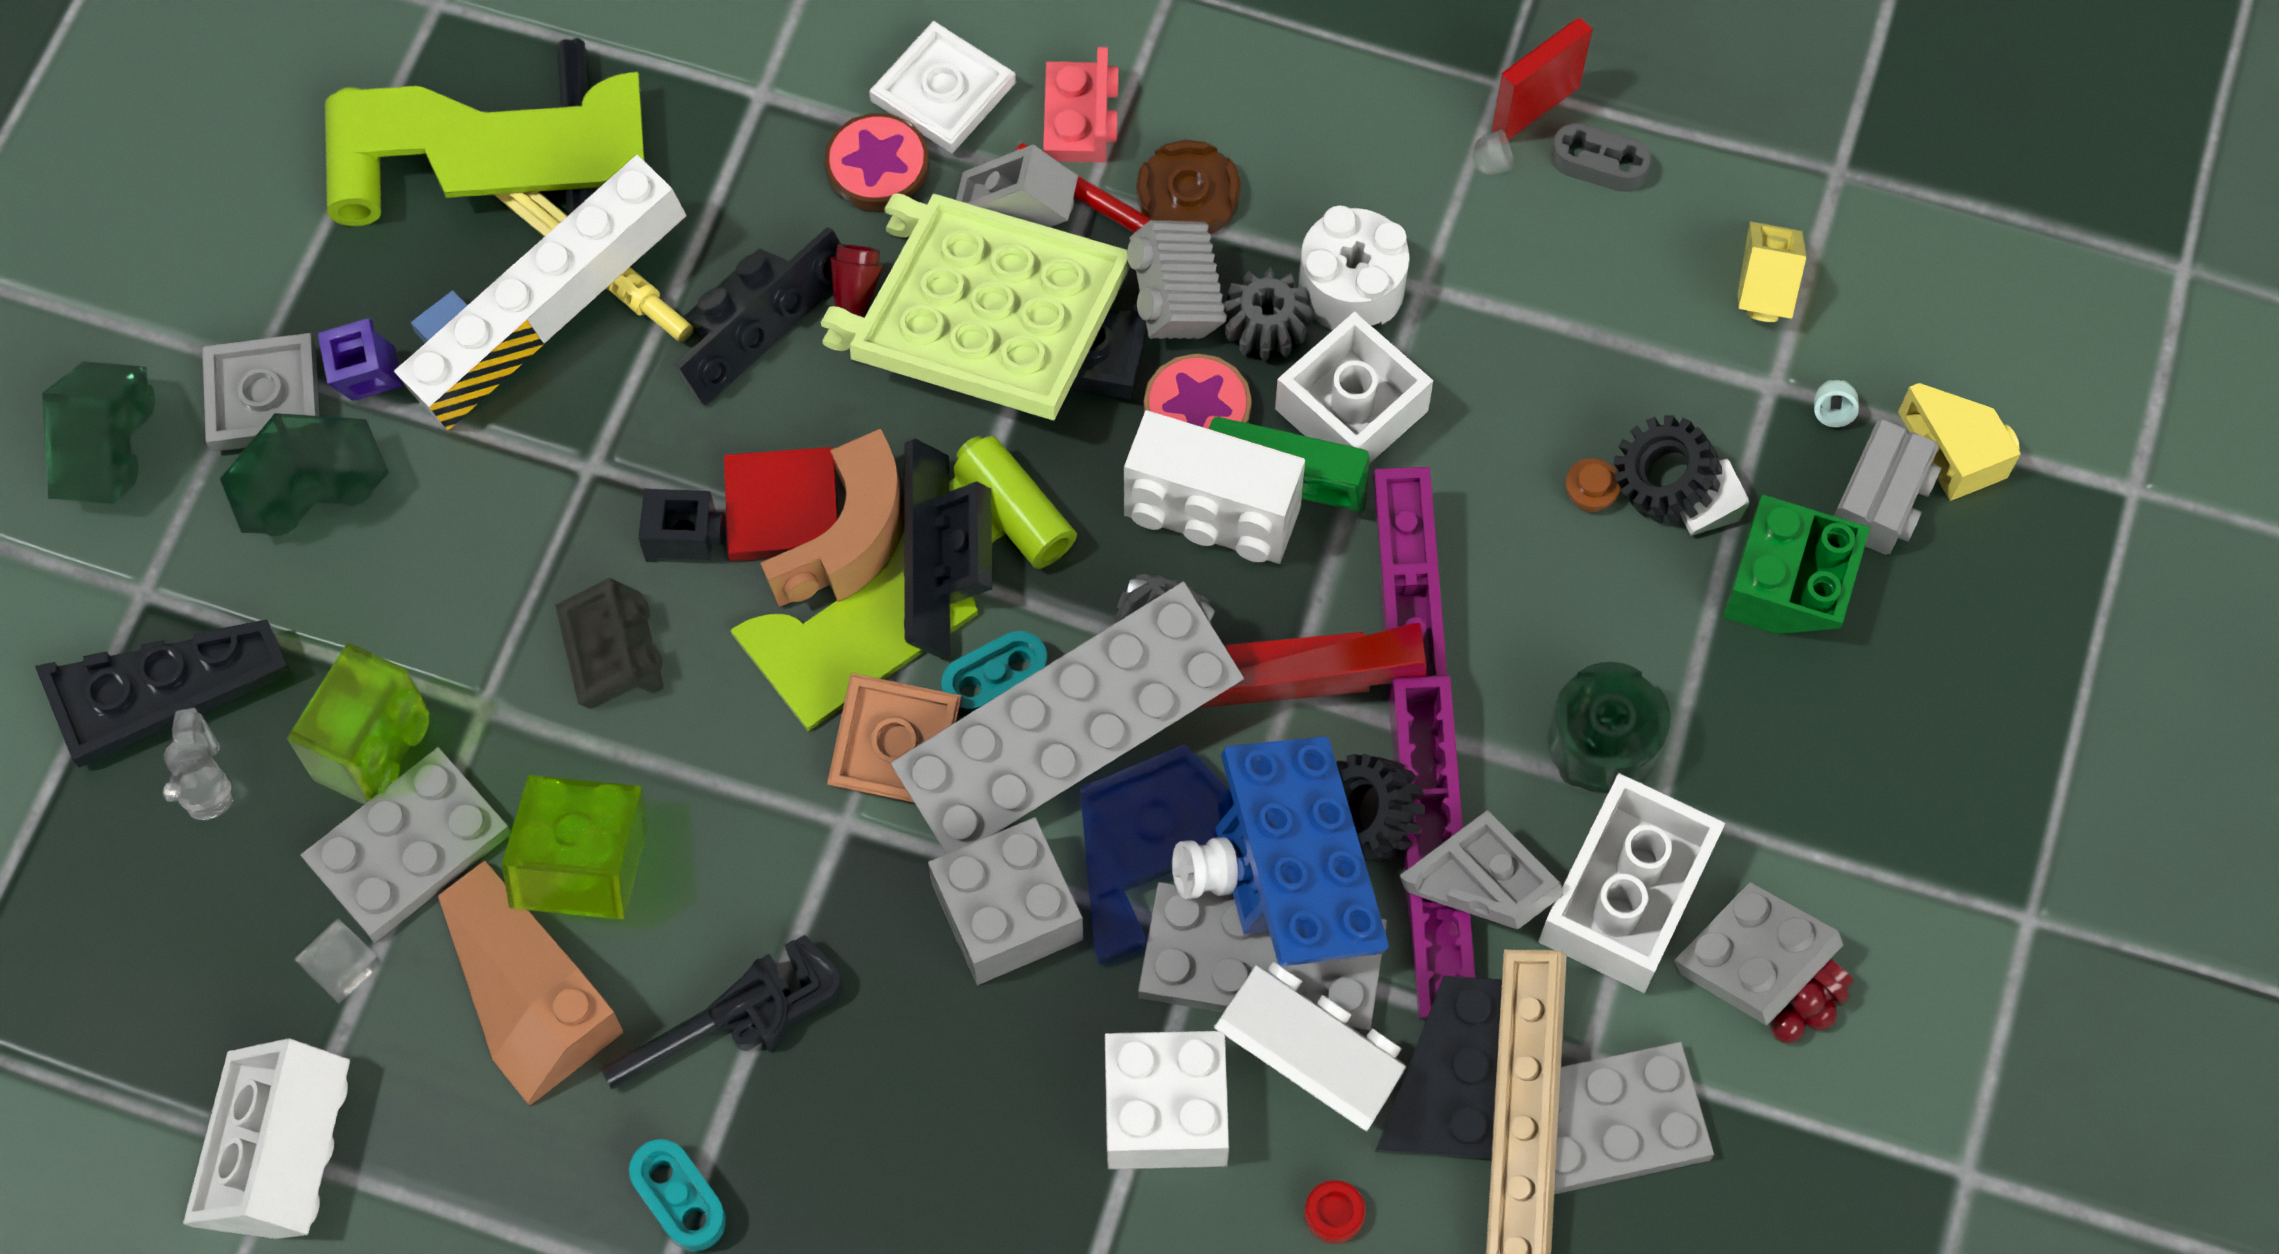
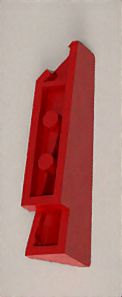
M1421 623L1408 624L1366 636L1364 632L1224 645L1244 679L1198 708L1370 692V686L1391 684L1393 678L1426 676V658Z

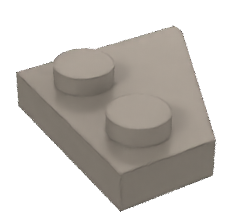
M1488 810L1400 875L1404 888L1410 894L1517 930L1564 895L1560 882Z

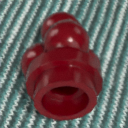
M1830 959L1769 1023L1772 1036L1782 1043H1793L1803 1036L1806 1025L1813 1030L1819 1031L1834 1025L1837 1019L1836 1005L1842 1006L1849 998L1847 990L1854 982L1852 977L1841 966Z

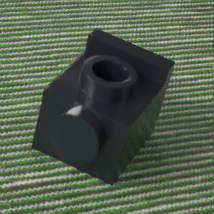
M644 488L638 539L645 561L657 563V558L710 560L712 545L723 544L725 530L724 513L716 512L711 491Z

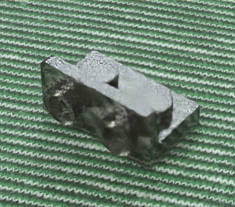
M608 578L555 605L579 705L593 709L636 687L653 694L664 689L660 672L663 661L657 646L653 643L648 623L650 608L645 597L638 590Z

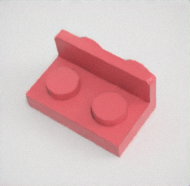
M1098 47L1097 63L1046 62L1043 152L1058 162H1106L1107 142H1117V110H1108V98H1118V66H1108V47Z

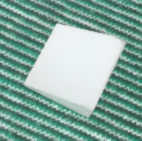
M1727 458L1719 461L1722 465V474L1715 475L1721 483L1718 492L1707 491L1713 500L1706 508L1700 501L1697 502L1694 508L1698 515L1691 519L1685 511L1679 512L1691 536L1739 522L1749 506V499Z

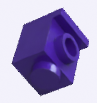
M367 318L317 333L327 384L350 400L355 401L403 387L402 381L394 372L399 367L395 346L375 332L371 319Z

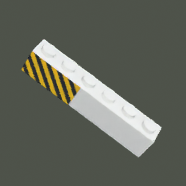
M636 155L394 372L412 395L448 431L686 217L673 189Z

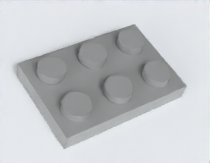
M437 747L304 851L301 857L369 938L376 943L512 833L508 825L441 749Z
M1681 1042L1561 1067L1554 1194L1707 1162L1714 1156Z

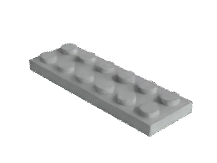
M1183 581L890 764L945 853L948 854L997 833L1242 681L1244 677Z

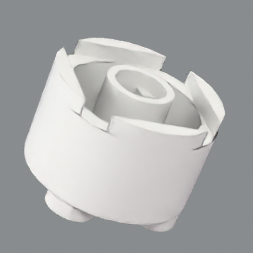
M1334 206L1327 210L1324 217L1310 228L1302 245L1299 288L1306 287L1309 294L1308 305L1311 306L1313 318L1318 323L1334 330L1354 311L1371 326L1381 321L1383 325L1393 318L1403 301L1409 264L1407 236L1405 230L1399 224L1370 210Z

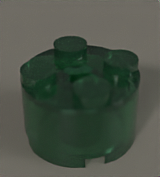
M1601 662L1585 667L1563 687L1558 695L1551 717L1547 741L1551 758L1564 782L1592 792L1609 793L1618 773L1641 784L1646 781L1658 761L1668 736L1671 715L1665 694L1658 685L1655 688L1648 680L1642 677L1643 672L1623 663ZM1603 725L1609 726V730H1607Z

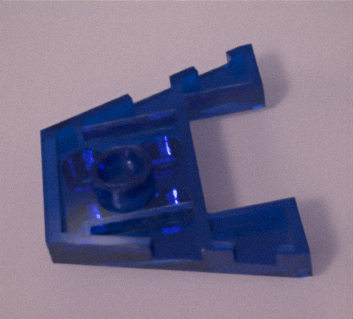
M1185 744L1080 787L1094 953L1098 966L1146 946V936L1125 891L1171 873L1173 851L1176 844L1180 841L1192 840L1198 845H1206L1210 839L1218 838L1215 827L1234 805L1231 791Z

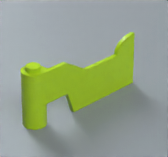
M638 72L616 75L599 82L586 93L582 106L503 112H481L420 86L362 90L354 87L340 89L330 95L325 101L327 215L334 222L346 226L368 225L380 218V157L426 154L446 198L601 187L636 155L644 161Z
M976 436L961 446L956 454L958 460L954 466L955 478L949 481V492L976 481L991 488L992 543L1006 534L1035 569L1047 567L1061 558L1074 544L1077 532L995 436L985 438ZM905 529L888 565L872 581L853 595L840 602H834L802 624L795 617L785 614H768L752 618L730 629L735 640L808 732L843 709L850 673L885 680L925 652L906 643L904 638ZM973 597L950 605V634L978 615Z

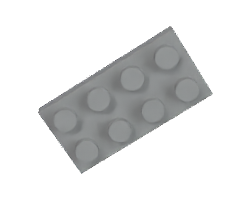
M1158 882L1138 998L1224 1013L1256 964H1259L1266 970L1273 961L1278 964L1269 930L1267 929L1265 932L1243 934L1233 894L1217 896L1211 891H1206L1199 898L1184 899L1178 893L1175 885ZM1381 919L1386 931L1387 920ZM1382 954L1282 966L1302 980L1297 989L1298 992L1316 1004L1322 995L1331 999L1352 1014L1346 1023L1365 1037L1368 1035L1371 1029Z

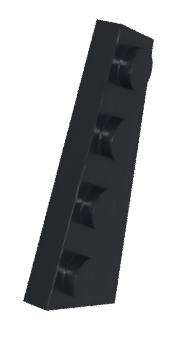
M267 619L196 633L191 640L166 644L164 640L141 644V650L111 656L106 651L83 656V661L61 666H58L56 662L35 666L71 758L79 768L292 674L273 628Z

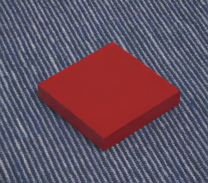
M1581 17L1574 19L1502 72L1491 132L1503 144L1580 88L1593 31Z
M833 447L724 455L727 548L730 562L773 558L816 539L835 524L838 519L835 463L830 451Z

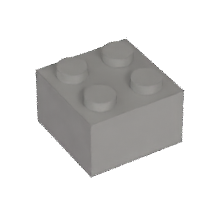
M1036 817L928 862L932 887L977 986L1083 941L1082 916Z

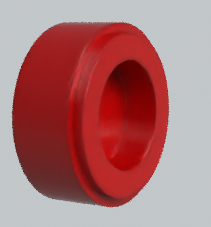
M1329 1180L1320 1183L1310 1192L1305 1204L1304 1219L1307 1228L1313 1236L1325 1243L1341 1244L1354 1238L1360 1231L1365 1217V1204L1361 1194L1355 1187L1344 1181Z

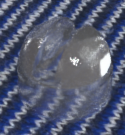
M1502 129L1482 136L1473 147L1474 165L1482 173L1495 175L1515 168L1512 149Z

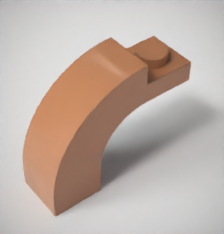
M881 429L830 450L839 478L846 491L845 505L835 524L816 539L760 563L778 607L790 602L804 601L812 597L818 590L829 585L837 601L840 602L872 581L892 557L904 528L905 494L894 456Z

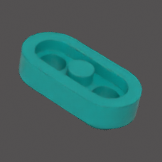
M1026 631L1009 632L949 664L942 675V692L963 696L960 715L965 717L1048 665L1046 648L1043 642L1032 633ZM1016 660H1025L1030 664L1024 671H1015L1010 668L1011 663ZM968 685L980 688V692L974 697H966L961 694V690Z
M657 1139L642 1145L634 1153L629 1165L630 1180L637 1193L676 1246L693 1252L702 1251L713 1246L721 1238L726 1226L725 1211L718 1197L678 1144L669 1140ZM668 1166L673 1169L672 1176L667 1182L655 1183L652 1181V1175L657 1168ZM694 1213L706 1215V1223L701 1229L691 1231L685 1227L686 1220L690 1215Z

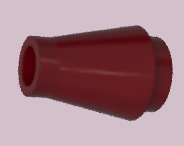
M837 245L836 256L830 257L835 307L843 308L852 314L865 318L884 264L879 262L880 250L861 245Z

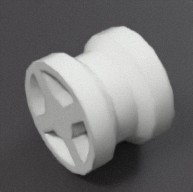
M1212 838L1206 845H1198L1192 840L1180 841L1176 844L1173 851L1172 872L1178 893L1184 899L1199 898L1206 891H1211L1217 896L1230 895L1234 892L1238 879V863L1232 843L1227 838Z

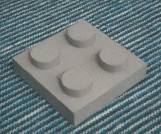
M311 333L202 347L206 443L211 452L321 438L316 343Z
M1749 882L1674 961L1680 975L1767 1026L1843 946L1838 930Z

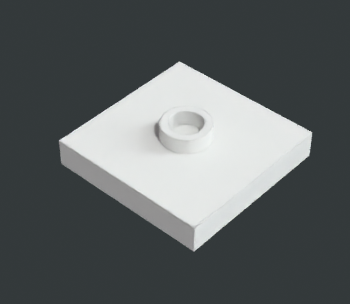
M933 21L870 89V101L888 113L909 121L922 135L953 154L1016 83L1015 72Z

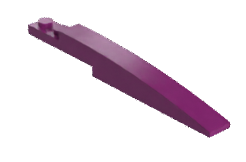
M1430 467L1374 469L1373 473L1381 576L1379 592L1382 630L1386 631L1408 624L1421 623L1426 658V676L1393 678L1392 683L1387 684L1393 759L1404 764V769L1413 771L1417 779L1411 784L1422 786L1424 796L1415 799V803L1425 805V815L1415 814L1414 823L1422 825L1419 835L1408 833L1407 837L1414 844L1408 850H1402L1404 872L1463 829L1450 675H1447ZM1406 890L1419 1020L1427 1019L1443 976L1475 978L1470 913L1410 894Z

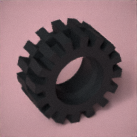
M1664 415V425H1660L1655 417L1646 420L1649 430L1642 432L1638 425L1630 430L1635 438L1633 443L1623 439L1618 446L1623 452L1624 457L1615 456L1614 466L1619 471L1614 473L1616 482L1621 487L1620 490L1644 517L1648 514L1653 521L1662 523L1665 515L1672 524L1681 522L1679 512L1685 511L1691 519L1698 515L1694 508L1697 502L1700 501L1707 508L1713 501L1707 491L1718 492L1721 483L1715 476L1722 474V465L1717 459L1719 456L1704 432L1698 426L1695 428L1690 420L1682 418L1679 424L1674 415ZM1675 452L1686 457L1687 469L1677 481L1662 487L1650 482L1649 471L1659 458Z
M1367 754L1346 756L1347 762L1338 760L1336 764L1364 860L1384 862V859L1394 860L1400 857L1398 849L1408 850L1414 844L1407 837L1408 833L1419 835L1422 825L1414 823L1415 814L1425 815V805L1415 803L1416 798L1424 796L1422 786L1411 784L1417 779V776L1413 771L1404 769L1405 765L1398 761ZM1375 787L1379 798L1378 813L1372 825L1367 830H1364L1360 820L1361 803L1369 789Z

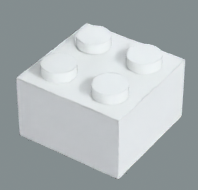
M1354 311L1278 378L1275 410L1304 436L1365 449L1369 453L1371 463L1428 412L1433 380Z
M1220 1031L1105 1034L1108 1169L1227 1166L1229 1142L1225 1035Z

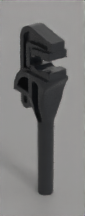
M803 935L784 945L792 966L797 968L796 974L801 985L800 990L791 994L786 981L778 977V971L770 954H767L762 958L756 959L749 970L704 1011L600 1070L612 1090L720 1029H733L732 1037L735 1046L739 1050L747 1051L764 1043L770 1052L783 1040L789 1027L833 1003L838 998L842 989L839 970L811 940Z

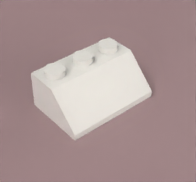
M1273 961L1267 970L1256 964L1214 1028L1367 1131L1406 1068L1405 1063L1396 1058L1402 1048L1373 1028L1366 1037L1346 1024L1352 1014L1326 996L1322 995L1316 1004L1298 992L1297 989L1302 980Z
M292 1039L228 1051L183 1224L196 1228L274 1239L308 1235L310 1225L315 1220L319 1211L320 1198L318 1191L323 1170L329 1162L334 1149L332 1133L338 1109L343 1104L348 1091L346 1076L350 1059Z

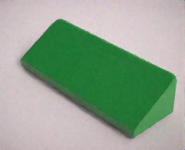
M1214 417L1209 426L1210 430L1304 458L1305 469L1301 499L1364 512L1367 500L1370 463L1369 453L1365 449L1222 417Z

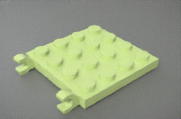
M893 194L885 207V213L892 215L886 226V231L894 236L909 237L865 318L852 314L840 307L830 306L821 321V326L829 329L823 339V345L837 351H845L850 348L852 360L1054 421L1130 269L1127 250L937 194L932 195L928 204L920 203L903 194Z

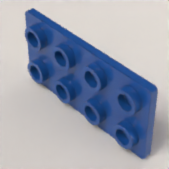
M1315 737L1227 746L1221 753L1234 805L1215 827L1218 838H1227L1232 843L1236 853L1238 879L1233 897L1243 934L1260 933L1268 929L1276 959L1280 966L1383 954L1388 949L1389 944L1330 740L1327 737Z

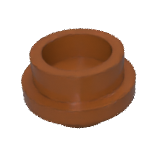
M1588 458L1578 461L1568 471L1565 481V489L1569 499L1576 507L1587 512H1596L1608 508L1616 501L1621 488L1616 482L1614 475L1617 471L1611 464L1601 459Z

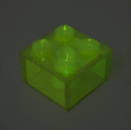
M347 642L290 732L287 740L313 781L362 804H366L377 794H384L388 786L398 778L400 772L399 763L409 747L416 746L424 737L429 725L428 716L430 712L407 669Z
M528 775L502 861L509 908L624 920L647 834L642 786Z

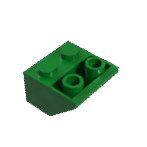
M1762 494L1748 529L1722 618L1774 634L1841 628L1870 527Z

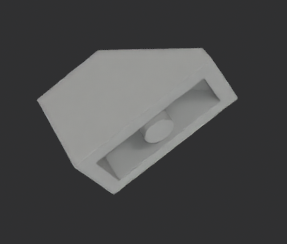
M1030 145L964 171L956 200L1052 227L1068 221L1069 214L1074 205L1073 196L1078 175L1035 145Z

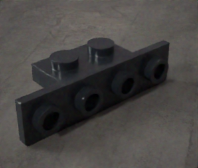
M826 227L790 261L759 248L755 253L743 258L738 263L736 270L716 288L704 293L700 297L698 304L684 316L685 320L694 327L693 332L705 337L674 365L697 402L708 405L833 290L830 257L836 256L837 245L841 244L833 229Z
M914 438L905 442L904 638L906 643L943 659L950 656V605L992 590L991 488L976 481L949 492V455Z

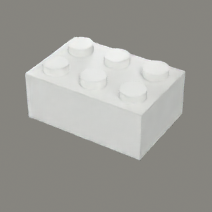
M1146 410L1124 465V516L1131 517L1135 523L1147 529L1158 530L1163 527L1182 533L1188 540L1199 545L1212 546L1217 544L1236 550L1240 556L1253 562H1265L1268 560L1280 564L1301 507L1305 459Z
M1618 773L1562 887L1564 895L1555 901L1546 919L1539 943L1553 950H1562L1568 957L1645 994L1725 823Z

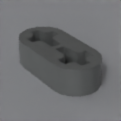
M1572 123L1563 126L1556 133L1551 151V160L1553 166L1559 172L1569 177L1616 191L1629 192L1641 187L1647 179L1651 155L1643 143L1633 138L1586 124ZM1573 144L1583 146L1578 156L1568 154ZM1623 159L1633 161L1629 171L1619 169Z

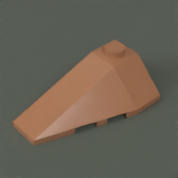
M483 861L438 895L492 1059L529 1106L624 1033L610 1006L486 861Z

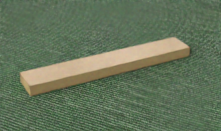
M1504 950L1486 1254H1551L1567 955L1562 950Z

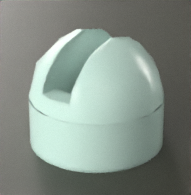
M1828 380L1822 384L1814 398V411L1817 419L1829 427H1843L1854 421L1859 412L1858 394L1855 388L1845 380ZM1832 396H1841V409H1830Z

